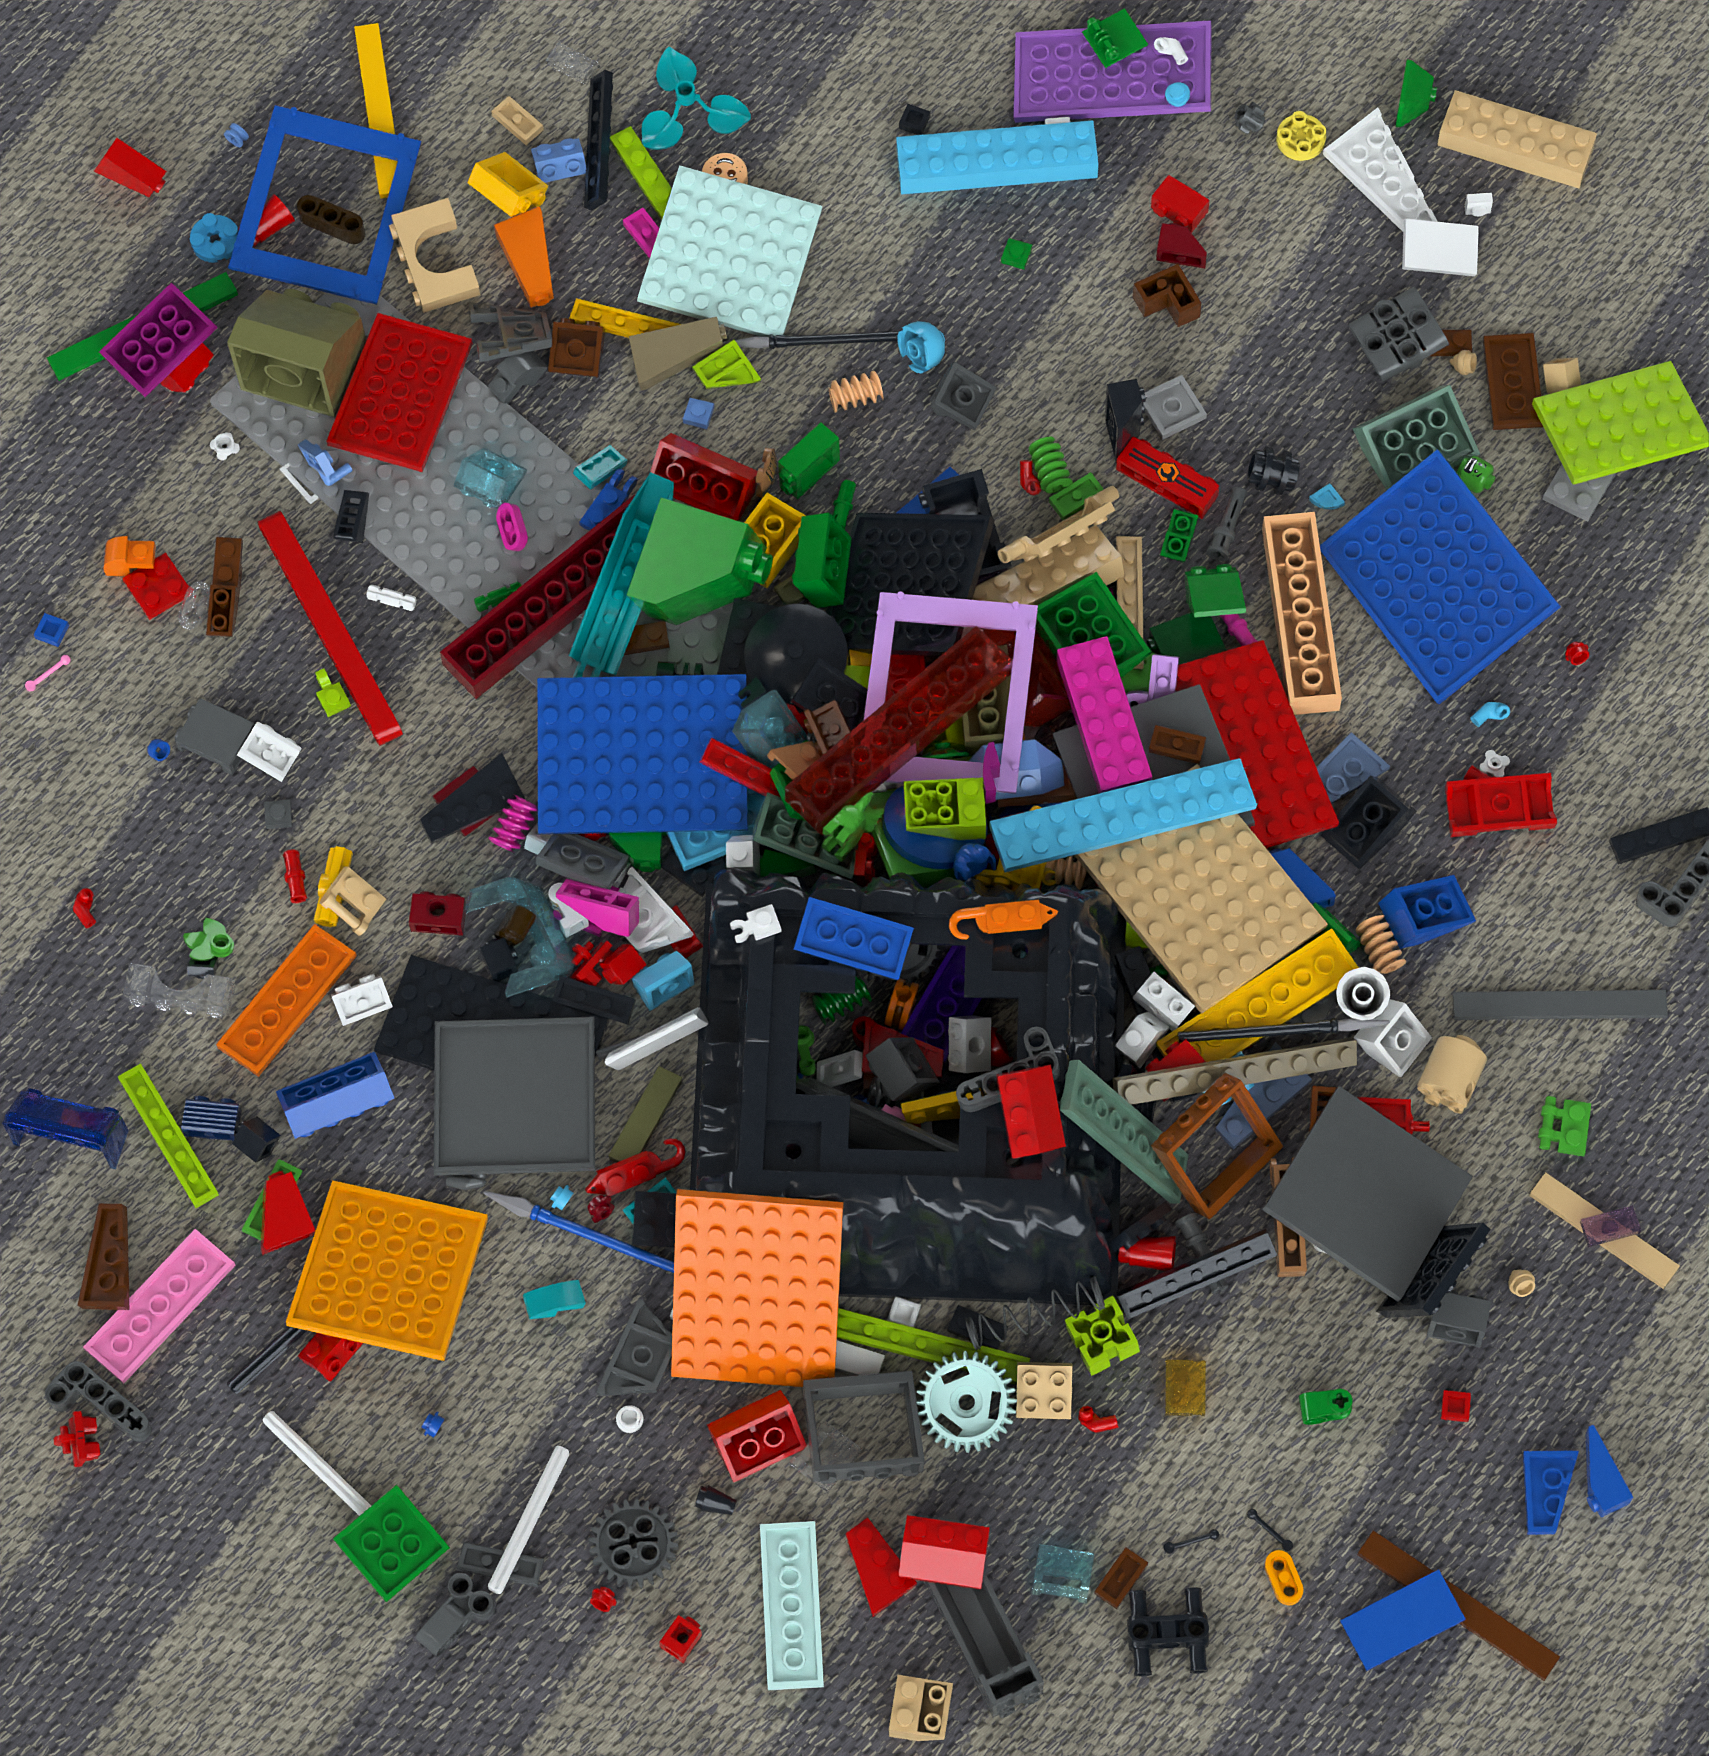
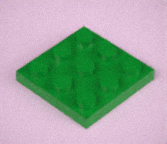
M398 1485L394 1486L333 1538V1541L385 1602H388L450 1549Z

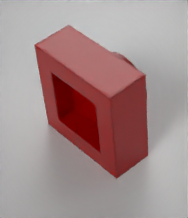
M1443 1390L1441 1419L1468 1422L1471 1393Z

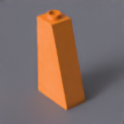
M539 206L494 225L496 238L531 308L534 306H544L554 299L543 216Z

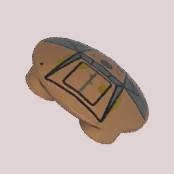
M766 447L763 453L762 462H765L764 467L758 469L756 483H758L756 489L757 497L763 498L771 489L776 478L777 457L773 448Z

